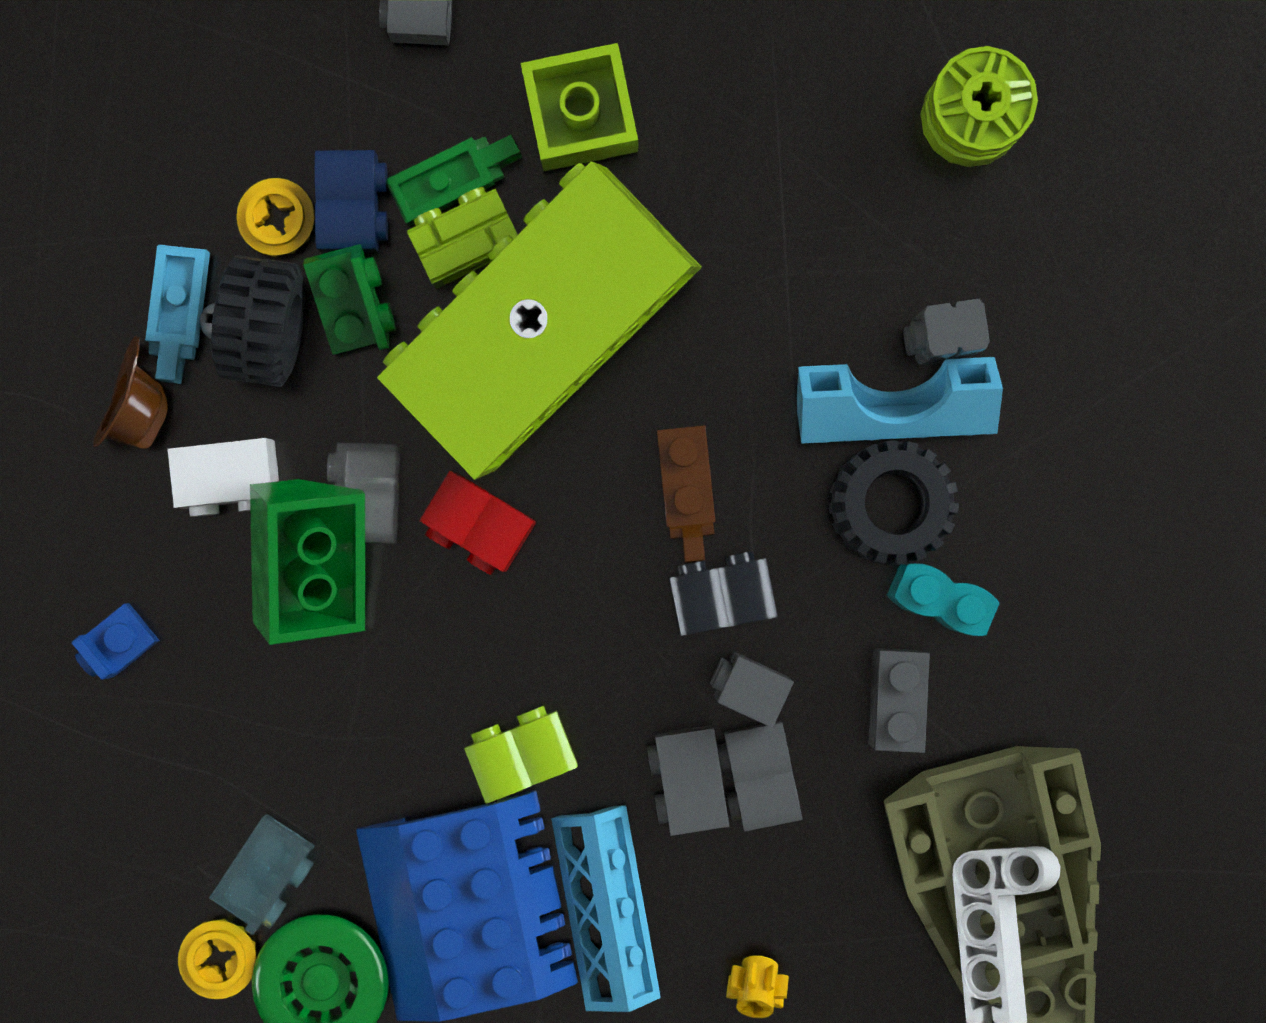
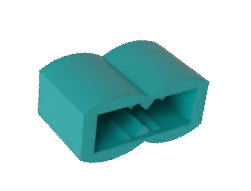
M915 563L899 565L887 593L888 598L901 609L918 615L934 617L944 627L972 636L987 635L1000 604L990 592L979 586L952 582L940 570L925 564Z

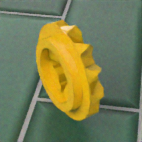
M281 178L265 179L251 186L241 198L237 209V225L243 239L254 250L273 257L295 253L299 247L310 240V234L315 224L313 202L307 193L294 182ZM268 200L281 212L286 210L292 211L284 219L286 226L284 228L285 235L273 225H263L265 224L264 221L270 218Z
M226 919L205 921L191 930L180 946L178 954L180 974L186 985L200 996L209 999H224L234 996L242 991L252 979L256 961V942L250 939L244 930V926H237ZM213 944L214 946L217 945L220 952L227 950L229 952L235 950L236 952L225 963V972L221 971L217 964L212 966L208 964L203 967L200 965L213 953L211 947Z

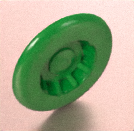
M331 915L304 916L280 927L262 946L252 973V995L257 1012L264 1023H376L382 1014L388 995L389 980L387 966L375 941L356 924ZM322 946L333 948V951L323 950ZM309 947L312 952L304 955L301 950ZM341 953L344 954L350 962H346V960L341 956ZM289 961L297 963L295 970L287 969ZM351 972H356L358 981H353ZM286 981H292L293 990L290 992L286 991ZM349 991L356 995L354 1003L347 999ZM294 999H297L304 1006L302 1011L293 1004L292 1001ZM339 1006L341 1014L332 1016L331 1009ZM310 1011H320L322 1013L321 1018L310 1016Z

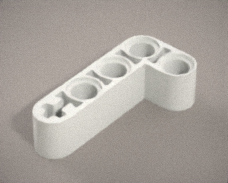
M1039 846L985 849L963 853L957 858L953 866L952 876L966 1023H992V1020L994 1023H1027L1015 895L1042 892L1052 888L1060 877L1058 858L1049 849ZM1027 857L1034 859L1038 865L1039 874L1034 883L1028 881L1023 873V863ZM980 860L986 863L990 871V879L985 886L978 881L975 874L976 865ZM984 911L990 913L995 922V930L991 937L985 934L980 925V917ZM988 962L995 965L999 971L1000 982L997 988L992 986L986 979L985 967ZM998 997L1002 999V1004H999V1002L989 1004L988 1000Z

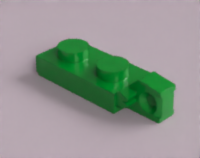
M512 134L490 145L486 137L477 140L469 138L387 178L386 184L406 225L409 227L415 224L413 220L429 210L440 208L442 211L458 203L457 199L473 189L479 187L487 189L495 185L494 182L505 177L501 169L523 158Z

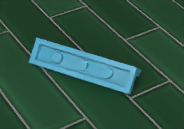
M626 805L611 806L588 814L561 815L551 818L586 1011L631 1012L661 998ZM581 826L585 845L582 853L573 845L570 827ZM583 875L592 884L594 896L591 902L582 893L580 880ZM591 924L601 934L602 946L600 950L590 940L589 927ZM600 972L609 981L612 998L601 997L597 978Z

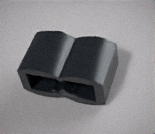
M752 551L726 556V567L707 570L706 561L677 566L678 576L668 579L680 636L778 617L767 560L755 561L754 552Z

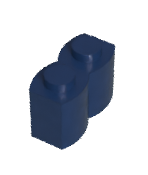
M375 150L315 151L316 249L320 253H328L361 244L364 253H379L380 241L388 240L387 212H379V192H387L388 188L386 184L388 178L387 164L378 163V155Z

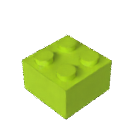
M618 43L521 63L543 171L638 152V137Z

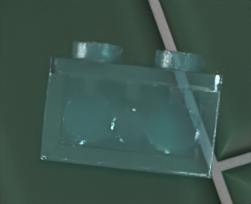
M268 814L264 815L209 899L247 923L245 931L251 935H254L262 925L271 929L287 905L280 898L290 883L298 888L314 865V862L307 857L315 845Z

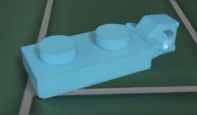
M167 245L157 246L145 341L149 342V354L158 356L155 378L161 382L182 384L185 359H195L196 348L199 346L200 316L204 306L210 252L207 250Z

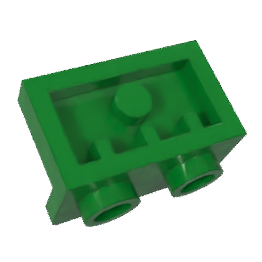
M358 244L304 259L303 266L332 354L335 355L377 343L379 351L389 348V332L396 331L388 302L380 304L375 287L381 286L382 283L374 257L365 259L362 246Z

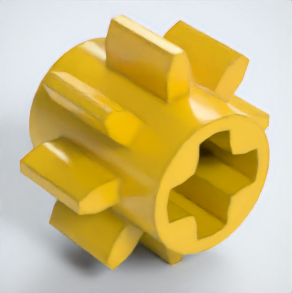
M749 956L743 959L742 966H732L726 997L737 999L736 1008L741 1014L752 1018H766L773 1014L774 1007L783 1008L784 999L787 998L789 976L778 974V964L773 959L765 956Z

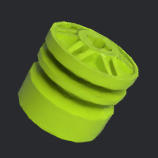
M990 46L967 49L948 61L925 95L921 111L923 134L932 149L950 163L966 167L987 165L1005 155L1032 123L1038 103L1035 80L1025 63L1009 51ZM978 93L984 94V102L992 104L987 111L981 110L980 102L973 101Z

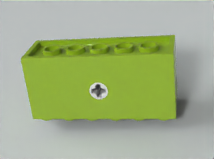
M591 161L586 167L582 163L575 165L559 182L563 190L550 203L545 199L537 203L523 219L527 226L514 239L510 235L503 238L489 252L488 257L492 262L479 275L475 271L466 275L452 291L457 297L444 310L438 306L428 313L417 326L421 333L409 345L405 342L397 345L383 360L387 368L377 378L474 480L496 471L702 268L607 167ZM535 309H540L542 311L539 317L534 312ZM537 319L539 323L542 325L541 327H536L534 325Z

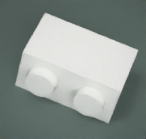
M268 438L168 449L174 508L189 509L190 517L220 514L219 505L238 503L239 512L250 511V484L279 481L275 441Z

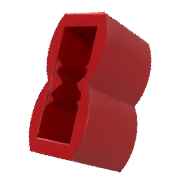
M451 470L419 520L429 527L425 533L428 538L449 550L454 543L460 545L470 552L466 560L492 575L495 568L502 572L508 570L536 524L535 520Z

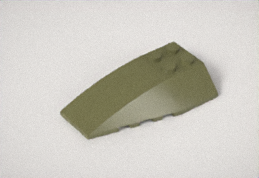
M1015 746L922 771L886 798L883 802L906 894L963 997L952 876L953 866L957 858L963 853L975 850L1030 846L1045 847L1054 853L1060 864V877L1057 883L1049 890L1015 895L1027 1023H1094L1096 974L1093 971L1094 951H1097L1098 932L1095 929L1096 904H1099L1097 861H1100L1101 842L1080 751L1074 748ZM1027 857L1023 863V873L1031 883L1037 880L1039 869L1034 859ZM980 860L976 865L975 874L978 881L985 886L990 879V871L986 863ZM984 911L980 917V925L985 934L991 937L995 930V922L990 913ZM988 962L985 967L986 979L992 986L997 988L1000 982L999 971L995 965ZM998 997L988 1000L989 1004L996 1002L1002 1004V999Z

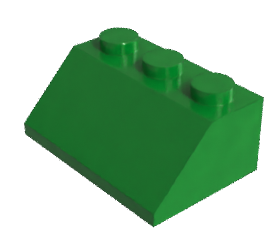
M301 479L250 484L253 623L268 644L273 645L365 631V492L360 489Z

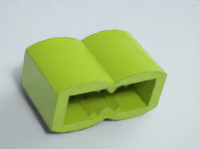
M541 706L518 715L517 719L520 725L501 732L499 724L471 734L474 743L466 746L464 749L486 804L578 767L557 710L547 714L545 707Z

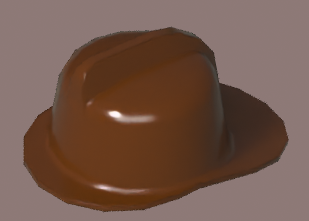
M137 336L131 340L125 353L110 406L94 438V447H98L106 438L139 449H147L154 442L165 420L168 408L162 386L136 365L140 347V338Z

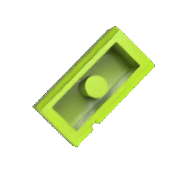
M484 187L473 189L457 199L460 206L443 214L440 208H435L419 215L413 220L416 227L407 230V233L435 289L490 264L492 261L488 254L493 247L508 235L513 239L518 235L496 189L487 193Z

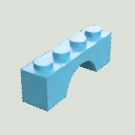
M995 357L945 359L940 369L929 380L917 387L897 392L879 391L863 385L853 376L847 364L798 367L797 416L801 443L997 434L1003 387Z

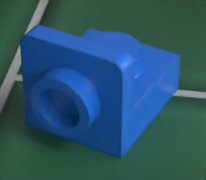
M124 603L89 633L75 638L72 644L78 650L75 658L83 670L92 677L98 675L100 679L105 680L118 675L160 640L131 604Z

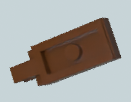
M706 426L657 430L666 525L670 529V538L683 539L685 562L705 561L703 536L714 535L713 523H715Z

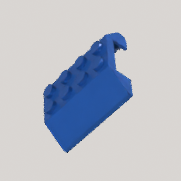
M536 790L511 794L498 799L494 803L405 822V818L356 829L382 953L387 966L389 986L397 1021H446L537 1001L578 983L574 962L571 960L558 962L572 955L569 943H553L542 949L538 947L537 937L564 926L565 920L562 913L539 917L562 907L553 866L546 865L529 869V867L551 859L549 848L535 847L518 854L515 839L534 835L545 829L542 817L518 821L520 818L541 811Z

